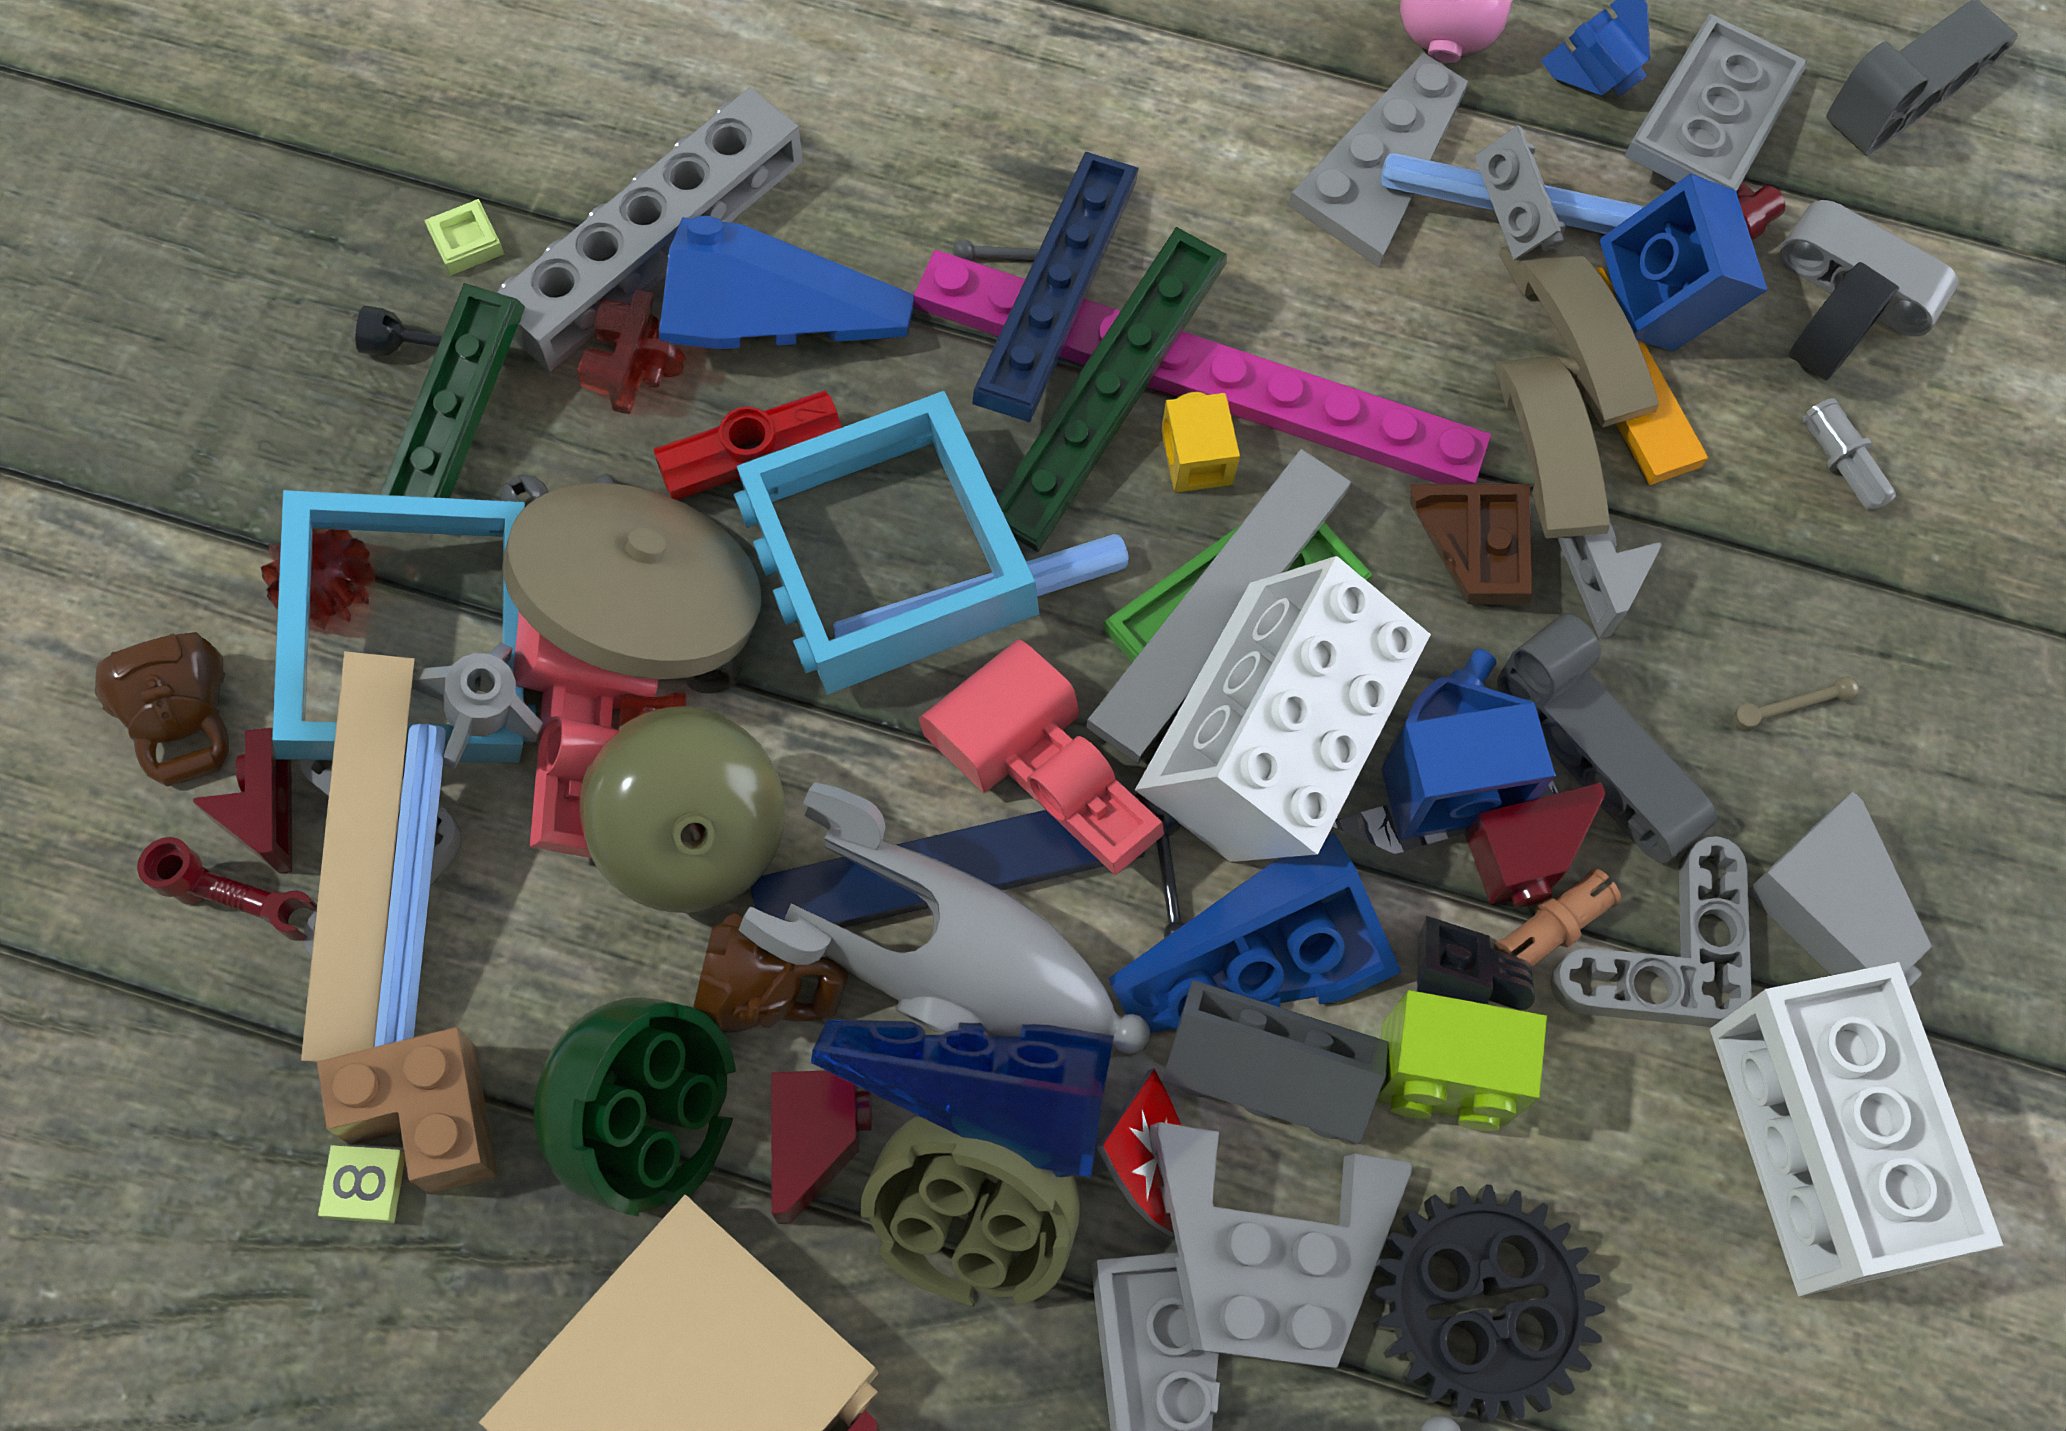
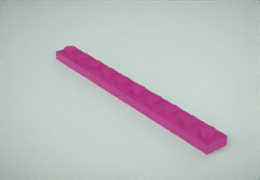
M935 249L913 295L914 308L999 336L1025 279ZM1085 299L1059 357L1085 365L1120 313V310ZM1183 331L1147 385L1177 397L1191 392H1201L1206 395L1226 393L1231 415L1437 484H1475L1491 437L1490 433Z

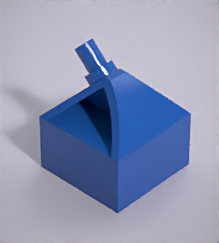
M1691 173L1599 239L1618 304L1625 314L1637 341L1675 351L1768 291L1736 190Z
M1475 649L1462 670H1454L1449 677L1438 678L1418 696L1390 747L1381 770L1400 840L1468 829L1479 813L1538 799L1555 777L1534 702L1485 688L1483 683L1497 664L1495 657L1486 650Z

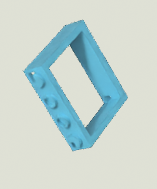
M945 391L737 466L744 490L735 493L734 497L746 528L758 524L763 538L753 541L763 571L766 576L778 573L782 587L772 591L784 623L787 626L798 622L803 637L793 640L799 660L805 673L817 670L827 695L1039 615L1036 581ZM933 444L995 579L829 641L772 502Z
M283 490L272 737L276 759L333 760L337 722L305 721L313 528L503 537L504 555L511 527L516 517L525 508V502ZM503 576L502 643L513 648L511 658L507 664L513 673L519 610L514 605L507 591ZM516 686L515 694L523 701V687ZM526 704L536 715L535 704ZM408 724L404 761H406L409 728L414 724ZM428 724L441 726L445 729L446 750L454 727L451 724ZM505 724L496 733L484 737L470 736L459 762L520 763L523 742L535 741L505 729Z

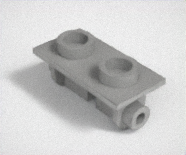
M1518 125L1474 156L1513 260L1519 259L1539 245L1542 251H1549L1559 247L1564 243L1562 233L1566 230L1564 222L1558 221L1551 200L1544 188L1543 179L1533 156L1536 152L1535 147L1532 143H1527L1522 128Z

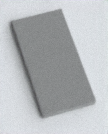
M1709 14L1631 141L1624 157L1676 183L1691 173L1737 191L1809 62L1713 14Z

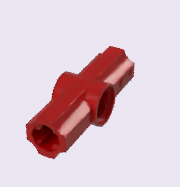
M824 390L765 411L749 406L736 408L727 413L719 427L654 448L653 452L671 499L679 500L734 480L742 482L737 469L738 465L840 429L842 426L832 398ZM746 442L761 443L754 449L745 450L738 448Z

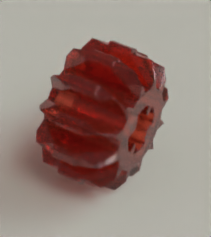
M313 528L309 619L312 620L316 627H320L323 630L326 629L331 615L337 614L342 620L350 622L351 611L348 607L352 603L369 604V594L365 586L376 582V572L369 562L370 552L362 540L352 537L349 530ZM268 544L269 555L273 562L260 568L262 578L268 585L266 589L268 592L267 597L273 606L278 609L281 545Z

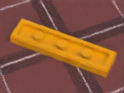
M1602 266L1595 268L1616 298L1614 288ZM1637 341L1646 361L1659 405L1656 412L1616 423V426L1650 486L1702 468L1708 456L1645 343Z

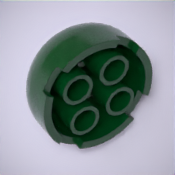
M645 997L624 998L606 1003L586 1013L571 1025L557 1041L543 1066L537 1084L534 1104V1123L538 1144L547 1165L556 1178L568 1190L586 1201L633 1216H639L640 1212L655 1209L663 1204L674 1207L684 1195L689 1197L712 1171L733 1122V1117L718 1116L727 1096V1074L736 1072L731 1047L721 1028L716 1025L712 1018L696 1008ZM653 1119L689 1130H698L709 1122L707 1134L701 1147L688 1161L679 1167L677 1166L680 1159V1147L677 1138L670 1132L647 1126V1124Z

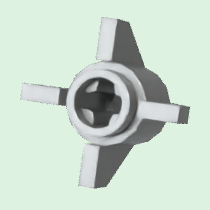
M500 642L489 654L473 653L461 657L452 666L418 669L413 678L412 688L443 701V710L447 720L454 727L443 756V765L455 769L469 742L470 736L484 737L496 733L505 724V729L535 742L537 741L543 722L515 694L516 680L511 668L507 665L512 655V647ZM477 691H482V692H485L486 694H477L476 692H477Z

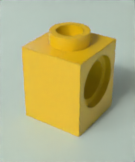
M1191 392L1181 395L1177 399L1166 400L1161 434L1174 493L1233 485L1240 454L1226 393L1206 395L1201 392Z

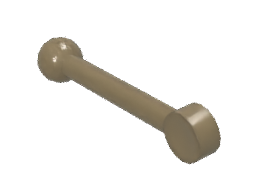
M1849 676L1841 677L1831 687L1762 707H1757L1750 703L1743 704L1734 713L1733 720L1739 729L1750 731L1762 719L1834 698L1849 701L1857 696L1859 686L1855 679Z

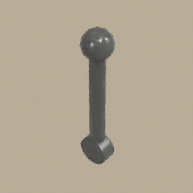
M959 240L953 247L954 256L969 261L973 257L1035 260L1039 249L974 246L968 240Z

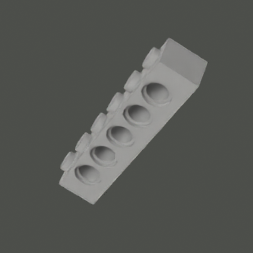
M751 87L735 100L724 103L716 111L714 117L693 134L682 137L666 156L651 168L640 171L632 179L629 186L608 203L600 204L594 208L587 219L563 239L552 242L539 259L519 275L511 276L501 285L497 293L516 298L525 306L513 341L551 373L666 277L669 248L682 217L712 216L722 222L730 223L803 162L799 126ZM566 294V295H564V296H562V297L554 298V297H556V296H558V295Z

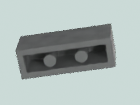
M1192 980L1171 1044L1162 1081L1176 1085L1184 1092L1193 1096H1210L1242 1106L1248 1112L1259 1117H1276L1308 1127L1317 1135L1325 1138H1342L1361 1144L1386 1076L1388 1041Z

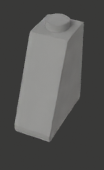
M1851 792L1829 811L1748 888V895L1831 976L1896 962L1900 963L1908 987L1921 976L1922 972L1914 964L1932 946L1863 800L1854 792Z

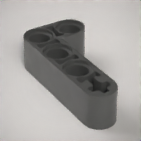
M1971 0L1900 51L1896 50L1887 41L1872 49L1851 72L1830 107L1826 118L1866 155H1870L1993 66L2013 45L2018 37V33L1980 0Z
M1563 613L1513 651L1498 676L1497 685L1499 692L1534 702L1546 745L1551 753L1583 787L1601 782L1606 795L1600 806L1645 854L1657 862H1670L1715 825L1717 821L1716 811L1705 793L1590 673L1600 658V644L1593 631L1584 621L1573 614Z

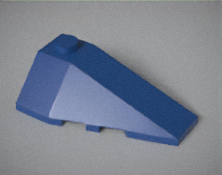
M712 216L682 217L669 248L659 339L661 343L730 349L740 348V338L774 335L776 345L796 344V336L825 332L829 338L835 341L907 337L914 310V294L742 224L722 222Z
M1333 833L1326 837L1318 854L1282 857L1273 861L1108 979L1125 1014L1141 1016L1149 1025L1150 1033L1177 1029L1192 980L1280 1007V1003L1315 997L1319 1004L1342 1001L1402 972L1361 878L1337 836Z

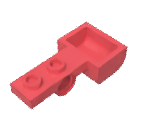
M519 612L513 670L516 686L543 692L540 718L543 726L538 742L530 847L592 858L584 838L579 811L580 790L588 765H592L594 759L607 742L620 732L617 729L611 728L613 708L632 712L648 702L657 691L658 679L618 674L573 657L544 638Z
M1016 640L919 717L923 735L984 794L1009 774L1116 876L1164 835L1163 823L1115 779L1111 766L1091 742L1081 736L1071 739L1063 731L1080 716L1073 686L1031 646L1022 640Z

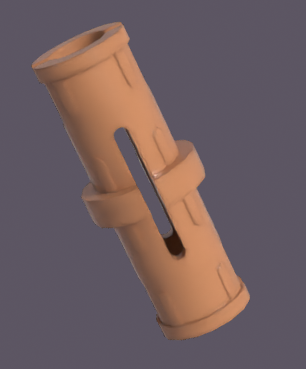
M1594 868L1557 899L1548 897L1535 907V915L1505 938L1495 942L1494 949L1513 955L1519 949L1524 948L1525 950L1516 957L1528 961L1532 968L1557 947L1568 948L1581 938L1580 930L1610 907L1620 903V891L1613 882L1598 895L1592 897L1591 895L1600 888L1599 885L1609 878L1606 873Z

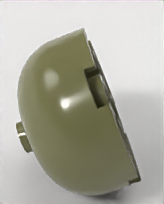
M682 706L658 709L640 715L618 728L620 732L612 737L601 749L592 765H588L580 790L579 811L582 830L589 853L599 871L613 887L626 897L646 907L666 912L688 913L708 910L723 905L743 894L756 883L770 866L781 843L785 825V798L782 784L772 761L761 744L745 729L726 719L724 715L697 707ZM690 823L692 842L685 841L680 837L682 829Z
M955 1103L932 1108L910 1119L901 1126L888 1140L880 1153L861 1199V1217L869 1218L873 1229L882 1241L878 1254L884 1261L915 1286L968 1306H974V1290L994 1297L1013 1296L1017 1306L1031 1302L1047 1293L1062 1276L1079 1222L1080 1203L1077 1184L1071 1167L1058 1146L1041 1129L1025 1118L999 1107L978 1103ZM955 1216L966 1221L951 1261L954 1272L961 1280L953 1279L940 1273L923 1255L935 1253L942 1248ZM1022 1251L1015 1262L1011 1264L1014 1252Z

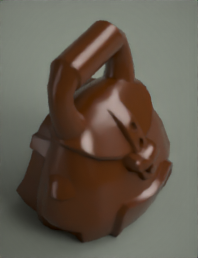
M197 632L177 635L170 634L112 652L110 656L98 663L96 667L95 694L103 705L102 709L110 716L118 718L128 729L129 737L134 740L135 753L140 767L149 778L169 787L221 769L229 753L227 730L219 715L220 711L217 709L220 685L224 681L225 672H223V656L209 641L202 638ZM200 730H203L212 741L213 747L210 746L160 763L157 762L156 748L158 743L179 740Z
M736 913L727 916L722 924L712 927L693 1008L704 1012L712 1018L723 1033L740 1032L759 1025L764 1028H770L780 1020L817 1021L833 1017L837 1013L848 979V972L844 967L832 959L824 957L808 965H796L786 962L761 948L740 932L739 927L743 917ZM820 975L812 1003L797 1002L796 999L801 988V977Z

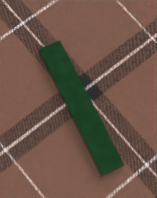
M1175 227L998 496L997 502L1016 540L1037 552L1041 550L1227 264L1226 253Z

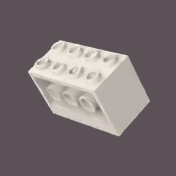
M1338 556L1250 582L1135 790L1155 806L1169 813L1179 824L1229 862L1318 854L1431 634Z
M1899 962L1765 989L1710 1028L1798 1297L1926 1269L2004 1246Z

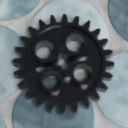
M1486 1184L1479 1189L1475 1204H1473L1465 1188L1459 1186L1450 1192V1210L1436 1194L1431 1196L1424 1202L1428 1220L1413 1210L1402 1218L1403 1224L1411 1236L1410 1238L1395 1232L1387 1236L1385 1243L1398 1256L1397 1259H1380L1376 1263L1375 1270L1382 1276L1390 1279V1284L1370 1292V1299L1389 1305L1390 1313L1375 1321L1373 1327L1383 1331L1394 1330L1397 1340L1389 1345L1383 1354L1386 1358L1405 1354L1410 1360V1364L1404 1370L1401 1377L1404 1384L1422 1376L1429 1380L1424 1396L1426 1403L1436 1402L1446 1392L1451 1394V1416L1456 1418L1464 1416L1472 1402H1476L1477 1413L1481 1423L1495 1421L1499 1403H1501L1505 1414L1511 1422L1525 1419L1524 1397L1538 1413L1551 1409V1398L1547 1386L1562 1396L1571 1394L1575 1388L1565 1369L1578 1373L1589 1371L1592 1364L1578 1348L1579 1346H1592L1602 1341L1600 1334L1585 1326L1586 1318L1605 1312V1306L1597 1302L1585 1300L1584 1290L1601 1282L1600 1276L1579 1274L1576 1267L1587 1256L1589 1250L1587 1247H1579L1567 1251L1562 1242L1568 1235L1571 1225L1566 1222L1551 1230L1544 1226L1548 1205L1545 1203L1538 1205L1527 1214L1521 1212V1191L1514 1190L1507 1195L1501 1205H1497L1493 1186ZM1500 1243L1513 1245L1521 1252L1525 1265L1521 1278L1509 1276L1500 1268L1496 1254ZM1432 1256H1442L1455 1266L1458 1272V1284L1453 1292L1439 1289L1432 1282L1428 1270ZM1535 1285L1543 1286L1546 1291L1544 1298L1512 1302L1491 1313L1488 1309H1478L1437 1320H1432L1427 1316V1308L1430 1306L1464 1302L1481 1292L1485 1296H1494ZM1520 1313L1534 1316L1543 1328L1544 1340L1538 1351L1527 1348L1518 1338L1516 1321ZM1453 1326L1466 1329L1476 1342L1477 1353L1470 1365L1458 1362L1449 1352L1447 1336Z

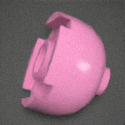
M1400 0V13L1405 32L1419 47L1428 50V55L1436 61L1455 63L1460 61L1461 56L1476 54L1490 46L1505 28L1513 0Z

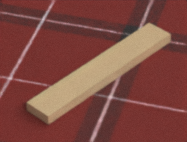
M344 651L301 1061L317 1062L373 1048L375 1045L415 658Z

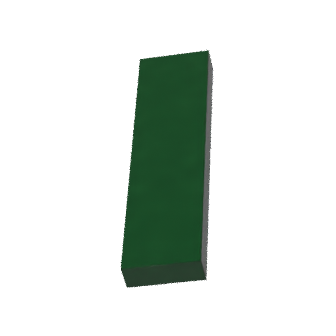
M466 283L463 284L379 495L450 498L524 312L525 306L518 299Z

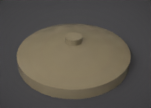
M587 483L566 486L543 494L528 504L516 517L503 555L502 568L507 591L514 605L528 623L544 638L573 657L593 666L622 675L648 679H678L715 670L733 659L744 648L760 612L761 587L757 573L747 554L730 534L694 508L676 499H671L663 494L643 488L611 483Z

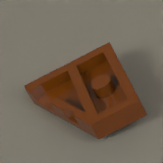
M1411 484L1410 504L1466 603L1530 604L1532 597L1530 484Z

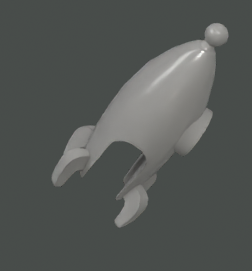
M814 782L803 801V804L808 806L804 816L829 829L824 838L826 841L825 848L916 894L924 900L933 915L934 930L930 941L916 951L899 953L887 950L794 904L790 905L785 920L768 915L750 906L739 927V931L755 944L789 963L808 965L818 961L821 957L825 958L828 956L861 980L899 1001L895 1009L897 1012L953 1041L979 1052L982 1051L988 1038L1051 1044L1077 1043L1097 1039L1099 1036L1104 1035L1112 1037V1041L1119 1051L1132 1055L1144 1050L1150 1040V1027L1146 1020L1135 1014H1128L1122 1017L1117 1015L1113 1009V1003L1098 977L1087 962L1050 922L1008 893L964 871L922 853L883 841L886 826L884 817L877 806L865 798L838 787Z

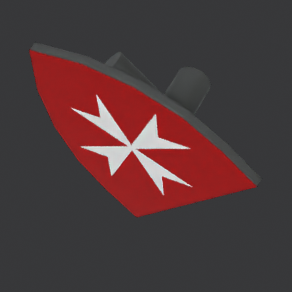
M1154 1068L1146 1072L1100 1142L1095 1145L1078 1148L1075 1152L1074 1161L1081 1175L1109 1170L1129 1204L1150 1225L1170 1237H1175L1170 1214H1165L1160 1190V1187H1164L1158 1153L1157 1151H1152L1149 1134L1150 1125L1155 1123L1182 1125L1171 1099Z

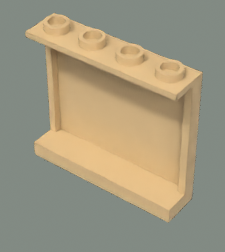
M684 1195L479 1423L487 1431H831L840 1419L850 1427L866 1410L878 1394V1391L870 1383L879 1373L866 1358L689 1197Z

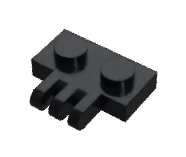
M1426 915L1418 937V992L1481 1004H1488V1001H1492L1516 1010H1526L1533 1005L1535 1001L1532 968L1528 961L1491 949L1489 935Z

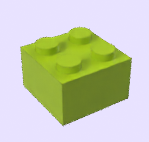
M1407 990L1382 1022L1380 1039L1388 1041L1386 1076L1377 1101L1391 1104L1390 1111L1403 1117L1427 1119L1432 1117V1112L1458 1116V1124L1468 1129L1478 1131L1499 1130L1500 1124L1507 1125L1540 1098L1547 1015Z

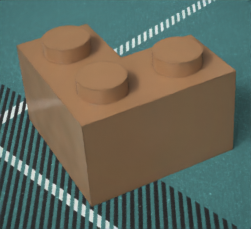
M458 1027L317 1061L326 1128L349 1145L401 1132L408 1179L428 1194L498 1177L476 1046Z

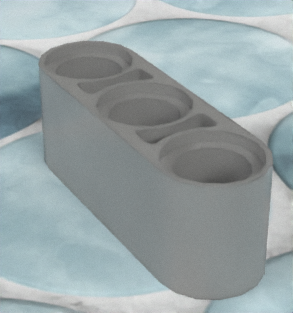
M1828 200L1813 202L1806 209L1782 244L1780 250L1782 261L1791 271L1829 293L1834 291L1858 262H1863L1898 285L1899 290L1877 320L1895 331L1908 336H1921L1931 331L1959 285L1956 273L1944 262L1841 204Z

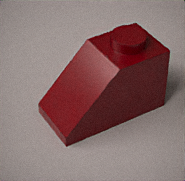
M1601 782L1478 814L1465 833V837L1490 905L1512 900L1514 907L1521 908L1539 903L1552 896L1551 889L1568 871L1606 795Z
M855 1069L771 1072V1214L777 1224L792 1223L859 1152V1131L872 1130L871 1090L858 1089Z

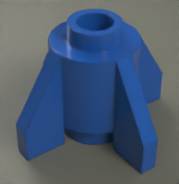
M1615 0L1610 6L1618 17L1613 19L1607 9H1604L1591 20L1580 25L1569 37V40L1576 48L1573 52L1566 42H1563L1540 61L1554 79L1601 96L1613 89L1617 96L1620 97L1647 76L1641 68L1642 65L1651 59L1649 13L1646 0Z

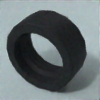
M1858 262L1842 279L1792 346L1788 354L1789 357L1822 379L1829 380L1885 310L1899 290V286L1863 262Z

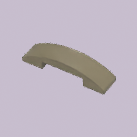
M1565 239L1564 243L1555 249L1542 251L1539 245L1517 260H1513L1508 246L1502 247L1499 256L1524 297L1532 294L1537 295L1579 365L1580 370L1575 383L1600 426L1603 428L1656 412L1659 405L1656 392L1633 330L1613 293L1586 257Z
M1555 356L1496 361L1495 372L1506 409H1515L1534 470L1535 482L1532 495L1545 538L1607 534L1610 521L1597 445L1586 407L1571 373L1563 362Z

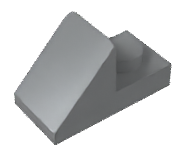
M1610 524L1607 534L1557 538L1599 639L1611 636L1626 615L1662 546L1661 543H1654L1617 553L1616 536Z

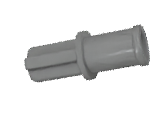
M1836 398L1822 401L1806 412L1808 415L1802 417V422L1812 436L1815 437L1829 459L1826 463L1829 471L1839 469L1867 511L1872 512L1882 508L1896 497V492L1869 454L1873 443L1869 438H1862L1858 431L1855 430Z

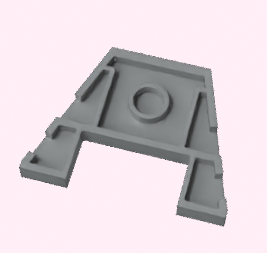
M1161 1122L1150 1125L1149 1137L1152 1151H1157L1164 1182V1187H1160L1165 1214H1170L1179 1255L1174 1258L1193 1350L1314 1367L1337 1368L1411 1175L1412 1162L1356 1153L1345 1155L1343 1160L1339 1225L1214 1207L1213 1192L1219 1132Z

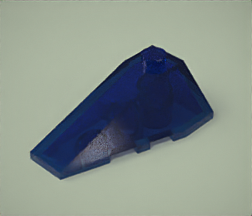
M827 1020L812 1050L811 1063L963 1138L979 1139L1005 1147L1023 1157L1035 1168L1052 1170L1056 1177H1070L1074 1174L1091 1177L1114 1036L1042 1024H1022L1021 1037L987 1036L984 1034L982 1023H959L958 1030L948 1031L942 1035H926L925 1030L920 1025L911 1021Z

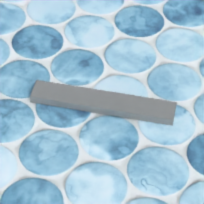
M1300 449L1087 720L1086 728L1138 764L1178 713L1250 582L1286 572L1346 495L1351 481L1303 449Z

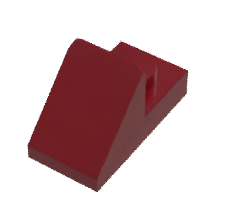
M272 727L245 730V754L238 755L236 759V777L241 792L198 797L193 799V803L214 823L278 873L292 872L291 759H276L272 741Z

